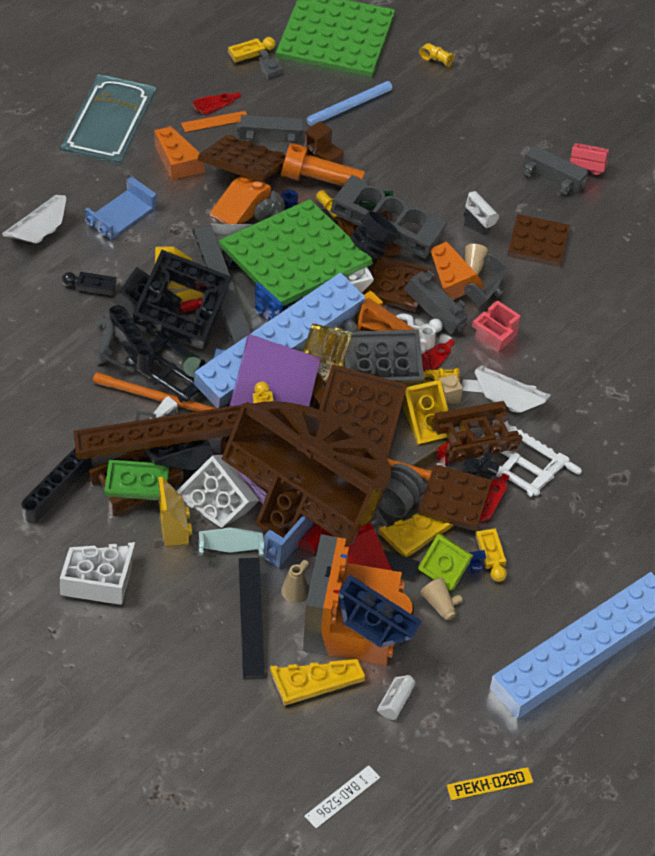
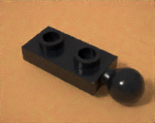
M66 272L62 276V282L68 287L76 284V290L113 296L117 277L80 272L79 277H76L74 273Z

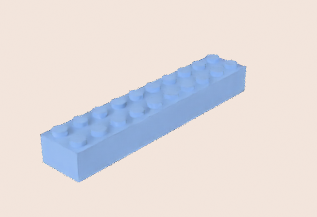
M339 273L252 332L251 335L303 352L341 326L345 320L351 319L358 314L366 297L342 273ZM247 336L194 373V385L216 408H222L231 402Z
M652 572L648 573L494 674L490 686L491 691L519 719L655 627V575Z

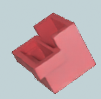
M497 300L488 308L487 313L484 311L472 322V327L476 329V337L499 352L517 336L521 315Z

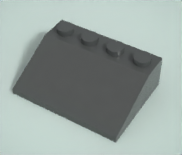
M419 330L343 332L344 368L407 384V387L423 384L424 376Z

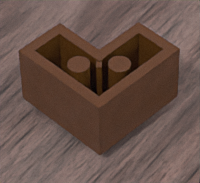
M319 121L305 130L304 147L308 148L307 155L343 165L344 152L332 143V129Z

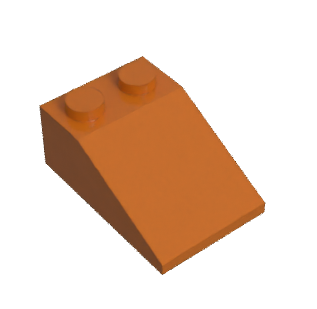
M240 176L231 183L210 211V216L224 224H243L255 216L257 204H260L265 199H271V186L264 182Z

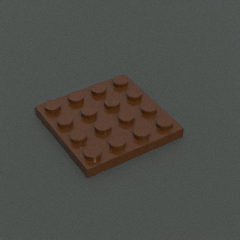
M227 135L199 153L198 161L259 182H264L283 167L286 155L280 151L268 150L265 146L253 145L252 142L247 140H238L233 135Z
M332 364L319 410L337 418H342L371 437L372 441L378 445L388 458L407 384Z

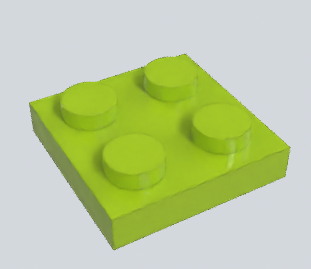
M437 534L418 569L434 580L444 578L448 590L453 591L473 555L442 534Z

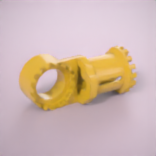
M426 43L419 50V54L424 60H438L447 67L453 62L451 60H454L453 58L455 57L453 53H448L443 48L435 47L431 43Z
M439 368L438 370L423 371L424 378L430 377L434 381L454 374L458 381L460 380L458 378L460 377L458 375L460 374L459 368L451 370Z

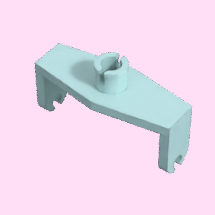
M237 528L199 531V555H203V548L229 553L258 549L259 556H263V533Z

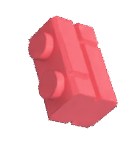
M575 143L572 147L570 162L590 170L592 174L599 175L606 170L609 149Z

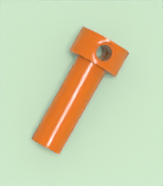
M290 143L281 173L282 177L299 181L301 175L343 187L351 175L363 180L365 171L307 155V147Z

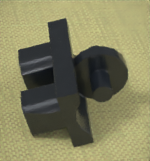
M487 452L480 462L477 458H468L464 463V468L470 474L491 480V477H495L498 473L500 464L491 461L493 454Z

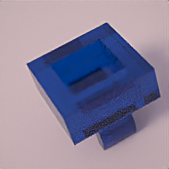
M485 550L469 552L473 555L468 564L470 565L471 574L480 573V570H482L481 563L486 559Z

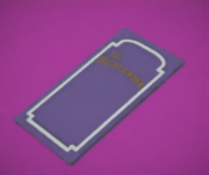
M98 74L61 144L60 150L120 164L149 106L156 87Z

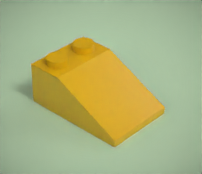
M441 380L406 387L402 407L417 445L448 438L447 434L437 435L436 431H433L430 426L435 413L448 411Z
M158 477L160 518L164 546L189 544V535H192L191 523H187V519H190L189 507H185L184 499L163 477Z

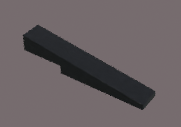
M239 558L243 679H264L259 558Z

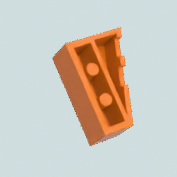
M171 126L154 130L155 147L171 180L205 172V163L198 161L200 152Z
M447 241L430 249L442 287L452 300L466 295L464 288L469 283H473L479 288L484 287L477 273Z
M369 297L362 304L357 331L415 330Z

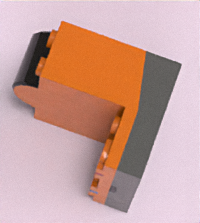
M321 535L306 602L303 651L387 665L388 657L392 658L394 646H399L405 642L379 648L343 625L338 592L348 575H351L414 616L413 601L406 593H403L405 581H401L402 572L349 564L347 560L349 547L345 546L346 539Z

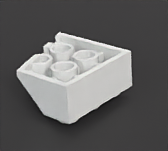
M213 455L177 492L188 506L195 508L210 521L224 528L245 515L260 500L235 468L221 459L223 455Z
M135 542L128 543V546L109 544V547L97 548L96 546L69 548L60 576V595L122 605L131 575Z

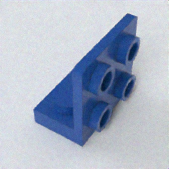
M260 283L255 284V310L258 314H262L267 321L288 309L286 305L283 306Z

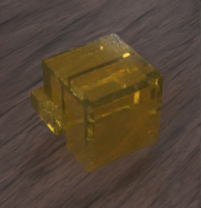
M312 323L302 352L321 358V363L329 366L333 364L341 367L352 332L335 326L330 328Z

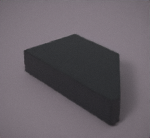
M384 550L392 571L402 572L401 578L413 581L420 561Z

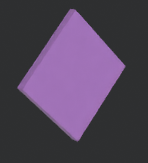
M251 334L247 335L230 406L242 405L245 402L253 403L252 393H255L254 387L258 382L263 381L269 385L270 391L273 394V401L290 402L309 407L321 358Z

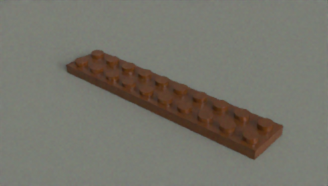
M242 405L75 430L73 432L77 459H89L96 456H109L115 453H128L141 449L148 450L160 446L167 447L179 443L229 437Z

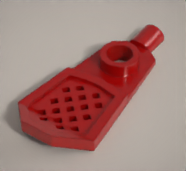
M240 92L234 94L222 93L216 96L211 95L194 100L192 106L196 111L207 115L234 103V100L240 98L241 94Z
M449 339L445 344L439 343L428 352L421 355L423 371L437 370L451 353L450 348L455 344L454 340Z
M505 473L499 479L492 480L479 523L491 519L506 491V481L510 476Z

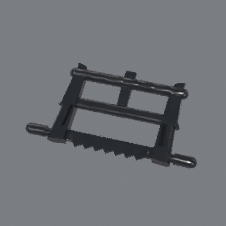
M146 328V332L156 338L150 343L154 350V361L165 367V369L159 374L154 371L140 372L150 378L149 383L152 385L159 384L176 395L181 403L183 401L189 402L192 396L201 392L194 385V378L188 376L173 362L170 363L158 355L157 352L166 346L183 357L194 354V352L190 353L189 349L179 346V343L173 342L171 337ZM128 356L126 358V362H124V365L128 367H134L135 369H137L131 358ZM201 359L200 368L207 364L204 359ZM172 372L191 385L182 391L165 378Z

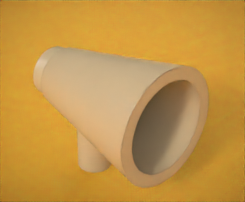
M468 244L465 247V262L478 276L485 263L484 258L489 254V250L480 244Z
M303 560L300 565H292L281 588V593L286 600L296 603L307 598L309 587L304 573L310 565L308 561Z
M438 578L430 582L420 591V594L446 621L457 615L454 605L462 603V597L460 595L450 597L444 578Z

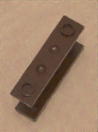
M135 450L113 460L144 462L149 457L142 450ZM109 462L89 470L91 485L100 482L105 488ZM169 468L168 483L173 488L183 484V470L181 468ZM111 497L108 499L109 511L114 516L147 499Z

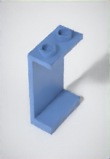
M130 177L127 179V191L97 212H93L87 207L85 209V220L89 226L94 227L101 235L112 240L157 207V194L135 178Z
M303 515L284 538L269 530L264 538L263 558L280 568L296 550L299 540L311 528L314 522Z

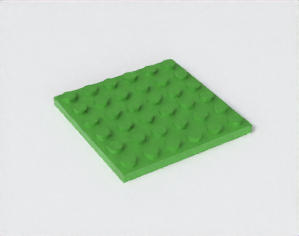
M297 0L277 48L276 58L372 77L392 24L395 9L350 0Z
M310 199L219 240V246L256 284L260 283L283 306L310 294L339 273L346 277L372 265V258L359 249L352 242L351 238Z

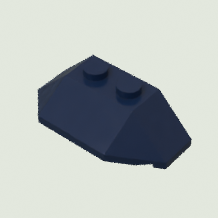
M348 575L338 592L343 625L379 648L412 640L422 623L420 619L351 575Z

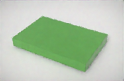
M109 460L104 496L159 500L158 477H163L168 482L170 467L148 462Z

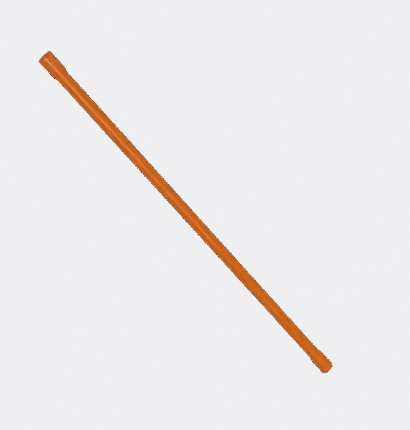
M96 372L93 378V383L116 388L160 402L169 396L177 403L178 407L197 412L216 409L191 400L181 403L177 396L119 380ZM388 459L390 467L394 464L407 465L415 470L422 479L429 481L432 470Z

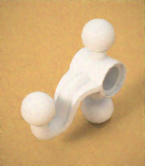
M398 314L396 316L402 321L408 322L407 324L415 330H419L421 354L426 349H431L435 346L436 333L440 332L443 328V324L439 319L434 318L429 321V324L416 326L415 320L411 315Z

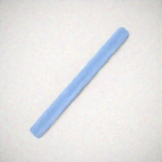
M386 81L307 117V124L313 126L319 121L322 122L391 91L392 84Z

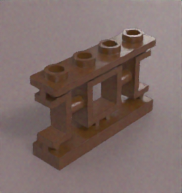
M504 401L435 413L430 426L433 431H436L437 435L447 434L451 442L448 443L445 450L447 454L449 453V462L463 461L470 457L479 458L486 455L487 452L495 455L499 452L514 451L519 447L523 439L522 435H518L517 430L509 432L504 424L509 416L508 412H505L507 406ZM493 420L494 426H490L488 421ZM454 427H458L460 432L456 433ZM481 427L485 437L474 438L470 429ZM495 433H499L501 438L496 439ZM464 439L467 445H462L460 440Z

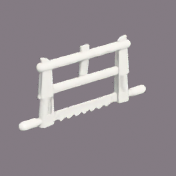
M507 420L504 422L509 432L517 430L516 426H510ZM517 430L518 435L521 434L523 437L522 442L547 456L552 461L542 470L516 452H500L509 459L503 466L499 467L495 477L499 479L505 473L510 476L508 480L526 490L528 496L532 498L533 495L538 496L540 489L551 479H554V475L564 466L577 475L582 473V469L569 462L570 459L561 453H554L552 448H547L546 444L542 445L540 441H535L534 437H529L528 433L524 434L522 430ZM484 456L477 458L479 462L482 460ZM515 463L538 476L532 484L509 471Z

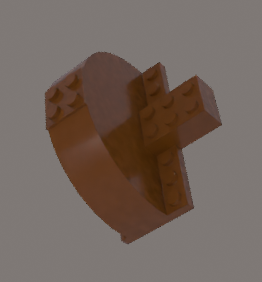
M265 401L254 404L249 402L243 403L221 458L268 491L255 525L265 532L271 530L282 538L304 515L335 537L345 538L348 546L352 545L360 527L374 517L391 479L390 463L383 451L372 441L371 437L342 418H337L315 408L290 402Z

